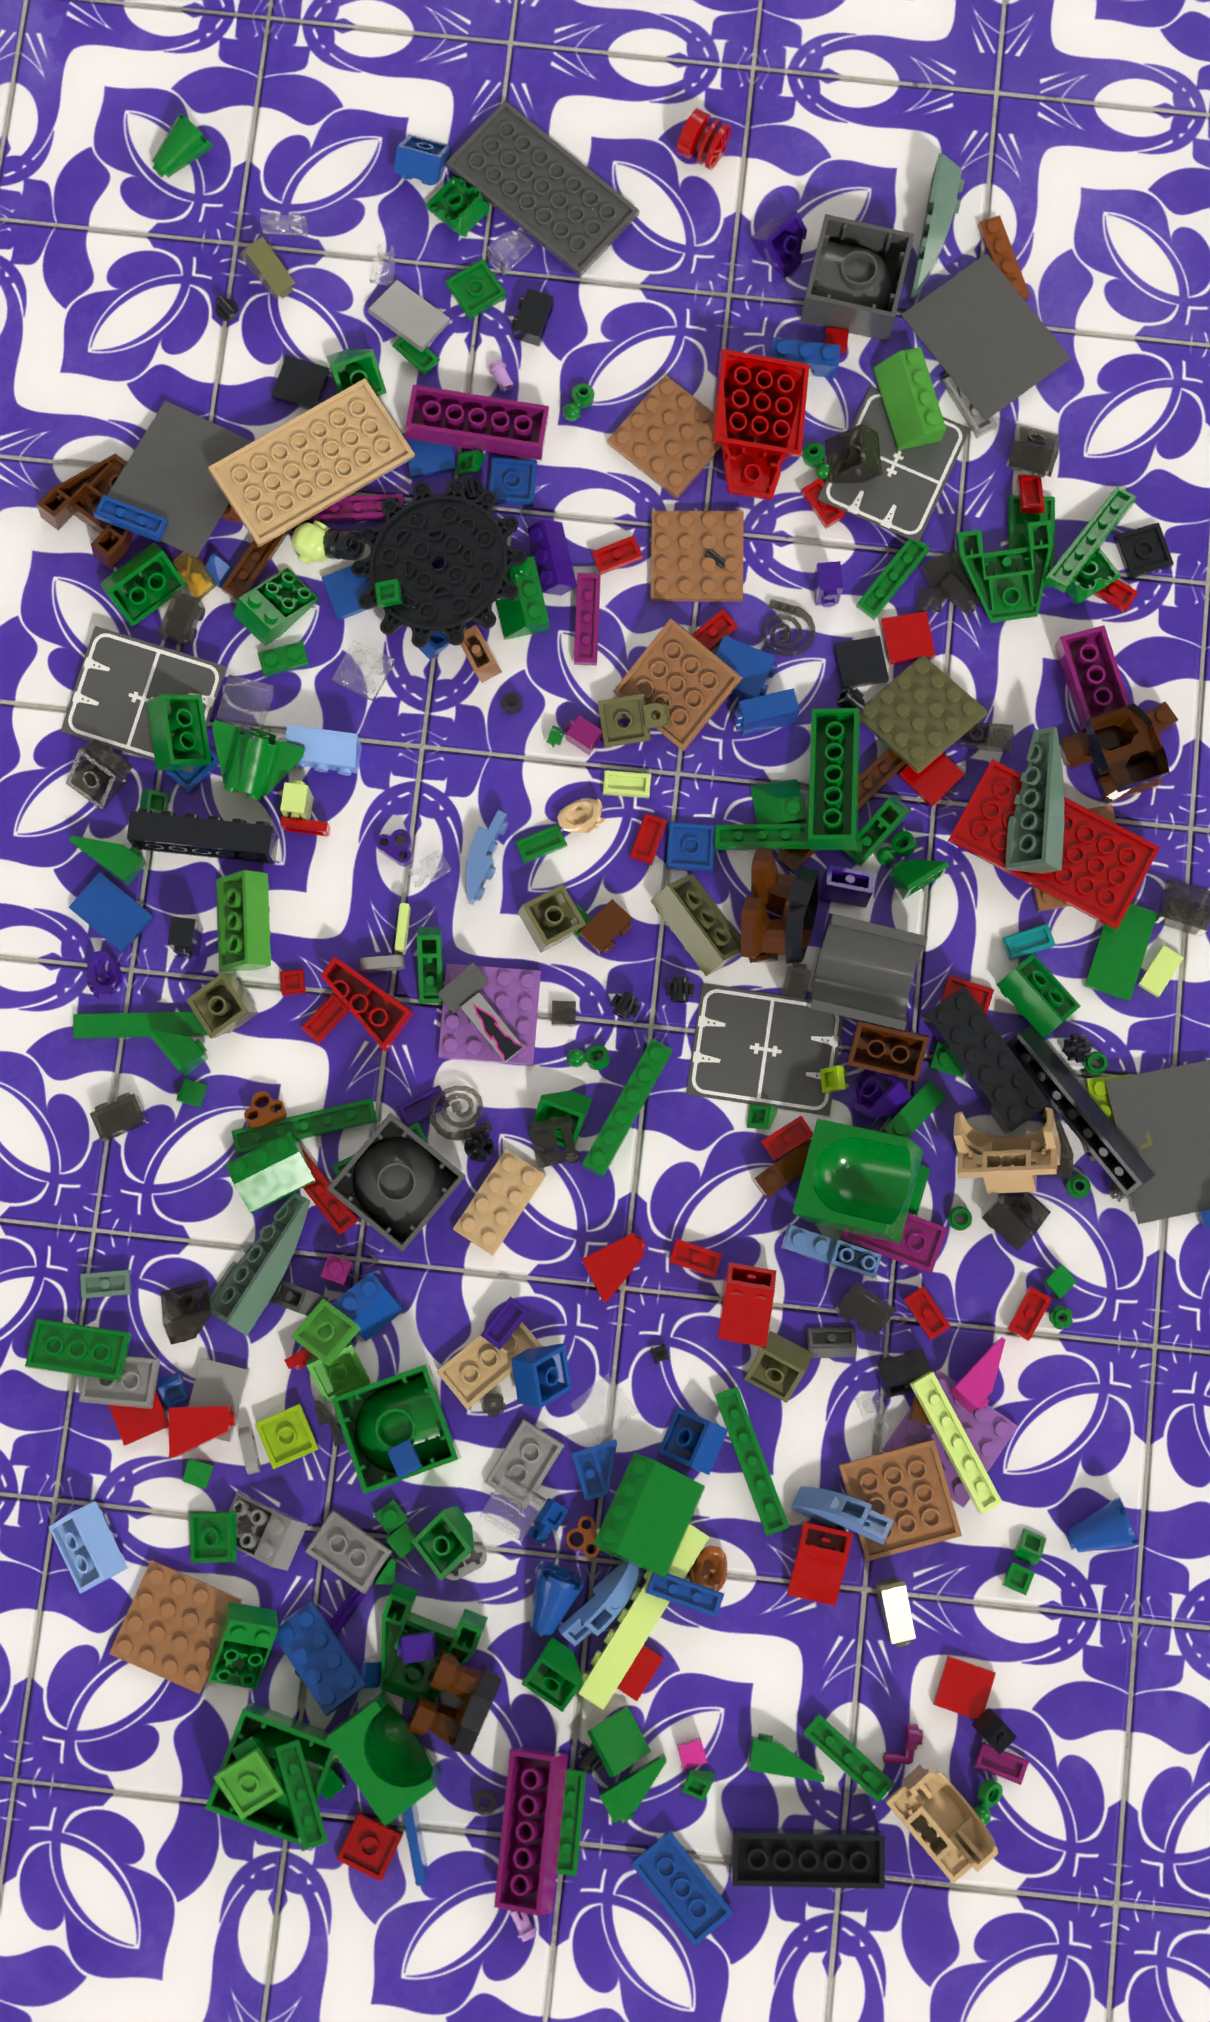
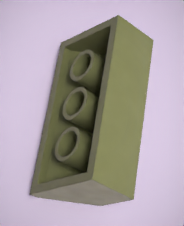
M693 873L668 884L651 900L656 911L663 917L670 930L677 936L684 949L691 955L705 976L719 970L741 954V937Z

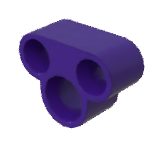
M398 829L390 836L381 834L377 837L376 845L382 854L402 867L411 864L412 855L409 849L411 848L412 840L406 830ZM399 835H404L407 837V842L405 845L398 846L394 843L395 838ZM387 840L389 843L387 846H381V841ZM402 853L408 855L404 860L399 858Z

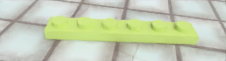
M929 1371L911 1382L910 1385L976 1510L979 1514L983 1515L1000 1504L1002 1500L934 1372Z

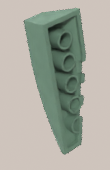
M942 153L938 154L932 176L910 299L916 298L929 278L945 244L953 215L959 212L961 200L957 199V195L962 193L965 179H961L962 169Z
M1049 727L1034 730L1026 758L1029 762L1026 771L1022 772L1020 781L1023 783L1020 794L1015 797L1014 804H1016L1014 816H1010L1008 823L1005 869L1048 873L1061 871L1064 838L1063 771L1057 728Z
M296 1192L287 1199L274 1214L275 1220L272 1224L264 1226L259 1231L261 1236L253 1245L248 1244L243 1250L245 1255L238 1263L233 1261L202 1307L204 1310L247 1336L259 1316L267 1307L287 1270L305 1223L310 1204L309 1199Z

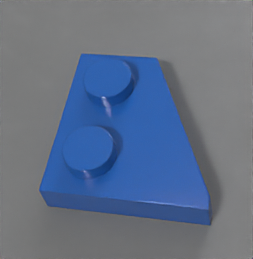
M616 1439L571 1453L585 1501L609 1494L617 1447Z

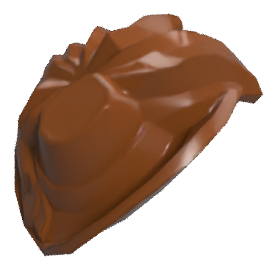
M712 1545L702 1549L695 1563L690 1568V1581L719 1591L723 1587L727 1576L726 1554L720 1547Z

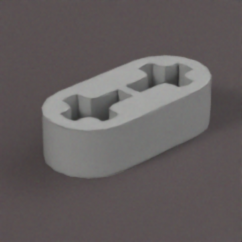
M403 955L359 959L360 972L363 973L405 969Z
M248 1426L238 1429L247 1474L261 1472L252 1427Z
M475 1545V1552H481L483 1555L480 1558V1563L477 1564L475 1561L467 1564L466 1559L472 1556V1553H470L462 1561L464 1566L458 1569L459 1574L455 1576L454 1573H450L446 1578L455 1581L481 1568L487 1560L485 1549Z

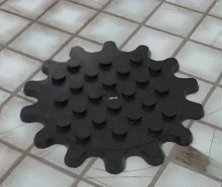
M455 478L449 482L447 490L443 494L435 495L431 492L428 483L419 481L413 487L414 496L409 504L401 505L392 498L383 501L381 509L386 515V522L382 527L373 528L367 526L361 529L360 533L363 535L365 543L370 546L371 553L366 559L357 560L351 566L353 575L356 577H366L370 581L369 590L359 597V606L364 610L379 607L377 605L375 583L392 579L400 581L402 604L383 607L385 617L380 624V630L383 634L393 635L401 627L408 626L412 630V644L417 648L426 647L430 637L436 632L445 633L448 642L453 646H458L463 643L464 628L468 623L478 622L483 628L487 629L494 627L497 620L491 606L497 599L513 600L518 596L519 589L516 584L507 579V573L511 568L523 565L527 558L526 552L523 549L511 548L507 544L508 537L518 529V519L510 515L502 519L493 517L492 509L497 501L494 492L485 491L477 499H467L464 495V482L459 478ZM438 559L445 560L444 568L434 569L435 561Z

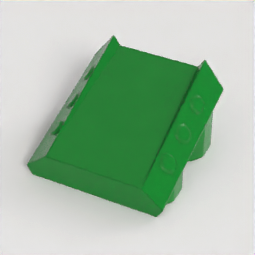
M455 176L425 205L426 209L453 231L465 237L485 215H488L490 204L483 199L478 188H469L463 179Z
M1099 548L1066 592L1072 598L1074 604H1079L1121 578V576L1101 548Z

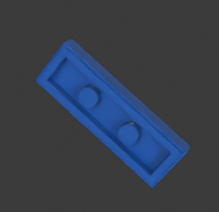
M106 495L102 496L94 512V517L157 542H160L169 524L168 519Z
M652 1573L646 1589V1593L715 1618H717L724 1597L722 1592L669 1573L666 1579Z

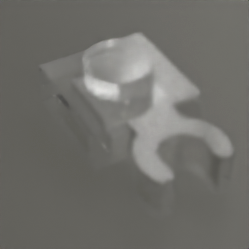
M379 244L377 246L379 259L373 258L370 283L392 285L396 267L395 261L392 260L395 255L394 246H390L388 253H383L382 244Z
M438 849L419 861L422 866L421 868H412L407 874L409 877L414 874L419 875V880L413 884L415 887H420L424 883L425 878L429 877L430 881L433 882L452 871V869Z
M878 1389L854 1398L863 1420L871 1419V1431L875 1436L879 1435L876 1429L879 1423L885 1426L886 1431L890 1430L889 1422L881 1416V1414L887 1412V1409Z

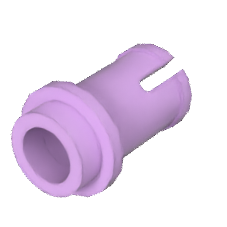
M501 360L490 364L489 372L491 375H494L500 390L503 392L512 388L514 384L505 369L506 364L502 363Z
M516 1911L509 1913L518 1930V1939L521 1938L522 1942H525L536 1936V1927L532 1926L526 1913L519 1912L520 1917Z

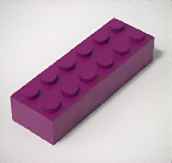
M413 385L405 425L406 439L542 460L549 419V406Z
M526 1747L510 1749L495 1908L537 1916L553 1912L568 1754Z

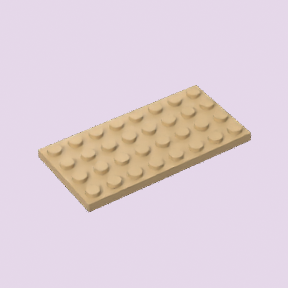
M364 378L208 467V471L257 546L260 547L415 457V454Z

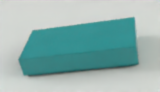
M1048 923L1002 938L1010 961L1055 946Z

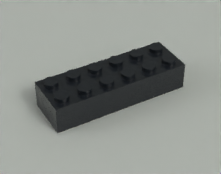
M144 808L130 812L127 832L128 841L137 850L275 864L279 837L273 826L264 821H256V824L246 823L247 821L243 819H232V822L223 821V818L217 816H209V819L199 818V815L187 813L185 816H176V813L170 811H162L161 814L152 813V810Z
M965 987L958 989L921 1016L923 1022L1004 1133L1014 1131L1050 1104Z
M731 1828L732 1886L885 1889V1835L881 1830Z

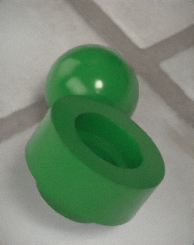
M578 384L573 388L571 397L573 403H568L564 406V418L568 421H576L581 415L580 408H588L593 404L594 390L590 385Z
M817 442L807 444L802 452L804 463L810 467H817V477L826 481L828 477L833 475L834 468L830 463L824 462L826 458L825 448ZM811 451H817V454H814V455H813V454H810V452H811Z
M908 831L897 833L892 839V847H883L877 852L876 858L878 863L883 866H889L894 862L895 855L908 856L912 854L917 846L914 836Z
M595 1045L589 1048L586 1053L580 1049L570 1050L567 1054V1062L572 1067H580L587 1063L591 1069L601 1070L610 1063V1055L606 1047Z
M988 1779L979 1785L978 1799L981 1803L973 1808L984 1825L988 1824L991 1819L989 1808L999 1802L1003 1793L1001 1784L993 1779Z

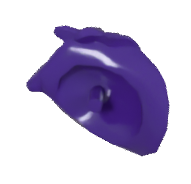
M103 951L91 953L87 963L89 975L87 985L90 991L98 999L100 994L107 993L112 995L116 993L117 988L122 982V973L118 963L109 953Z

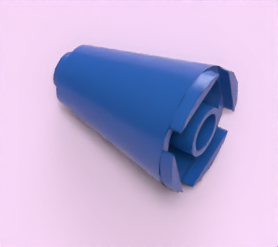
M1120 1497L1113 1499L1069 1529L1070 1534L1066 1535L1071 1549L1076 1548L1078 1553L1129 1547L1139 1544Z
M543 1563L538 1566L530 1627L533 1629V1633L541 1637H547V1635H552L584 1587L585 1581L581 1576L578 1581L573 1577L575 1572L555 1564L548 1563L547 1568H543Z

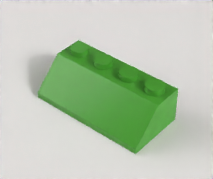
M918 347L899 351L876 365L873 371L897 450L940 442L945 433L946 426L922 348Z
M243 870L216 879L219 971L258 970L271 966L268 873Z

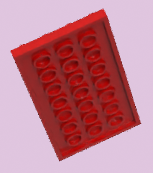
M992 759L948 842L1116 930L1160 847L1064 797V838L1061 871L1032 873L1005 869L1008 823L1010 816H1014L1016 804H1014L1015 797L1020 794L1023 782L1020 781L1022 774Z

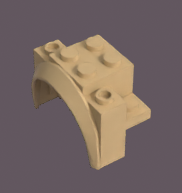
M1045 1108L1047 1121L1041 1129L1027 1135L1011 1137L995 1136L980 1132L969 1125L963 1112L956 1113L953 1136L958 1150V1178L983 1177L988 1194L1036 1192L1037 1175L1057 1174V1165H1060L1061 1144L1053 1109Z
M918 1765L901 1781L903 1785L885 1800L886 1804L953 1884L972 1867L976 1872H979L998 1854L995 1841L982 1820L952 1783L936 1769H924L921 1765Z

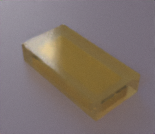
M183 552L173 561L196 599H202L217 586L199 556L196 558Z

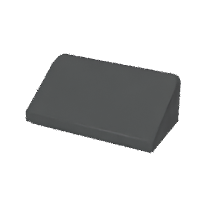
M471 963L440 990L437 995L454 1014L463 1004L482 990L489 981L477 966Z
M855 1327L806 1329L807 1351L813 1353L812 1358L856 1357Z

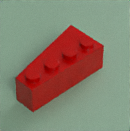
M335 956L321 974L324 981L344 1002L350 1012L360 1021L383 1051L388 1052L415 1012Z

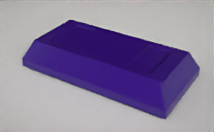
M440 1085L397 1106L406 1126L409 1127L450 1107V1104Z
M510 1296L482 1332L481 1336L500 1350L529 1313V1310Z

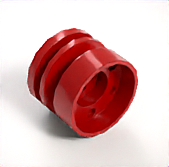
M696 108L684 125L677 143L676 152L690 160L698 152L697 163L700 165L705 163V167L712 170L727 149L732 126L727 123L722 125L720 119L715 120L710 126L711 115Z

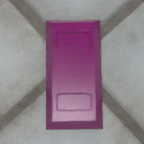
M982 1742L974 1766L1021 1785L1029 1761L1006 1751L999 1755L989 1744Z

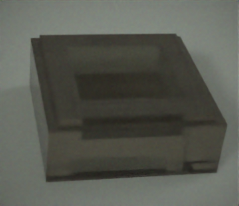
M941 587L919 588L917 611H927V613L941 612L944 590Z

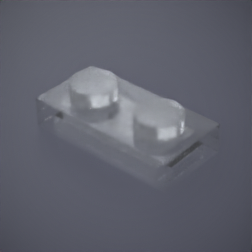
M277 213L261 214L260 224L263 234L308 236L309 227L306 216L291 214L290 216L279 215Z

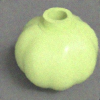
M316 520L313 524L305 522L299 525L292 535L293 547L299 554L297 558L310 565L311 561L323 562L329 559L325 556L323 537L330 528Z

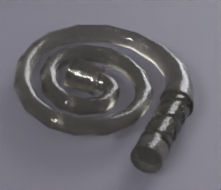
M771 599L768 608L802 618L809 627L810 636L807 643L795 651H785L773 646L766 637V630L768 625L775 620H788L797 628L796 639L790 643H783L790 640L792 633L790 632L789 625L777 623L772 626L770 630L771 641L778 647L790 649L796 646L802 639L803 633L800 623L794 617L778 614L771 616L764 622L761 628V637L766 647L774 653L783 656H796L804 653L811 647L815 639V624L812 617L799 606ZM778 628L785 629L780 638L783 642H780L775 637V631Z
M452 1086L439 1092L431 1102L429 1110L431 1124L436 1132L445 1139L463 1141L471 1138V1133L481 1132L482 1134L492 1130L491 1124L488 1121L463 1131L448 1132L436 1121L435 1109L441 1097L454 1091H466L473 1094L477 1100L476 1114L466 1122H456L449 1118L447 1106L454 1099H464L468 1102L469 1106L468 1110L462 1113L460 1101L451 1103L453 1113H456L458 1117L464 1118L469 1116L474 1108L473 1100L467 1094L455 1093L445 1098L442 1104V1116L448 1124L458 1128L468 1127L475 1123L481 1116L483 1102L482 1097L473 1088L468 1086Z

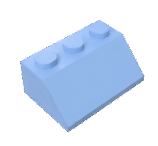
M287 724L286 742L306 748L303 758L293 768L305 769V767H312L315 771L324 773L328 772V770H334L338 774L350 776L351 773L358 774L362 750L358 734Z
M96 1501L71 1512L49 1526L50 1532L80 1594L128 1568L125 1558L119 1551L114 1535L109 1530L103 1512L98 1507Z

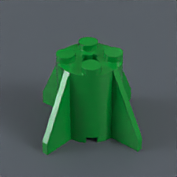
M215 719L212 732L222 779L225 784L224 789L229 792L237 793L239 790L246 792V796L249 798L260 800L261 796L268 795L304 756L305 747L283 741L282 738L276 741V735L270 733V728H265L264 730L251 728L250 732L244 731V726L238 727Z

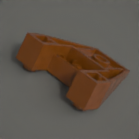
M117 454L53 487L37 503L40 517L58 531L75 515L98 532V537L91 543L93 556L111 570L126 556L134 532L94 517V512L102 496L108 495L127 464Z

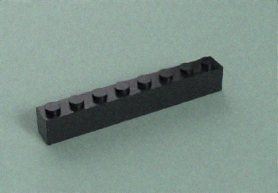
M1033 1026L1018 1032L1007 1043L1044 1097L1126 1197L1155 1176L1154 1172Z

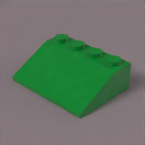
M634 1452L594 1541V1545L604 1553L666 1579L705 1486L655 1460Z

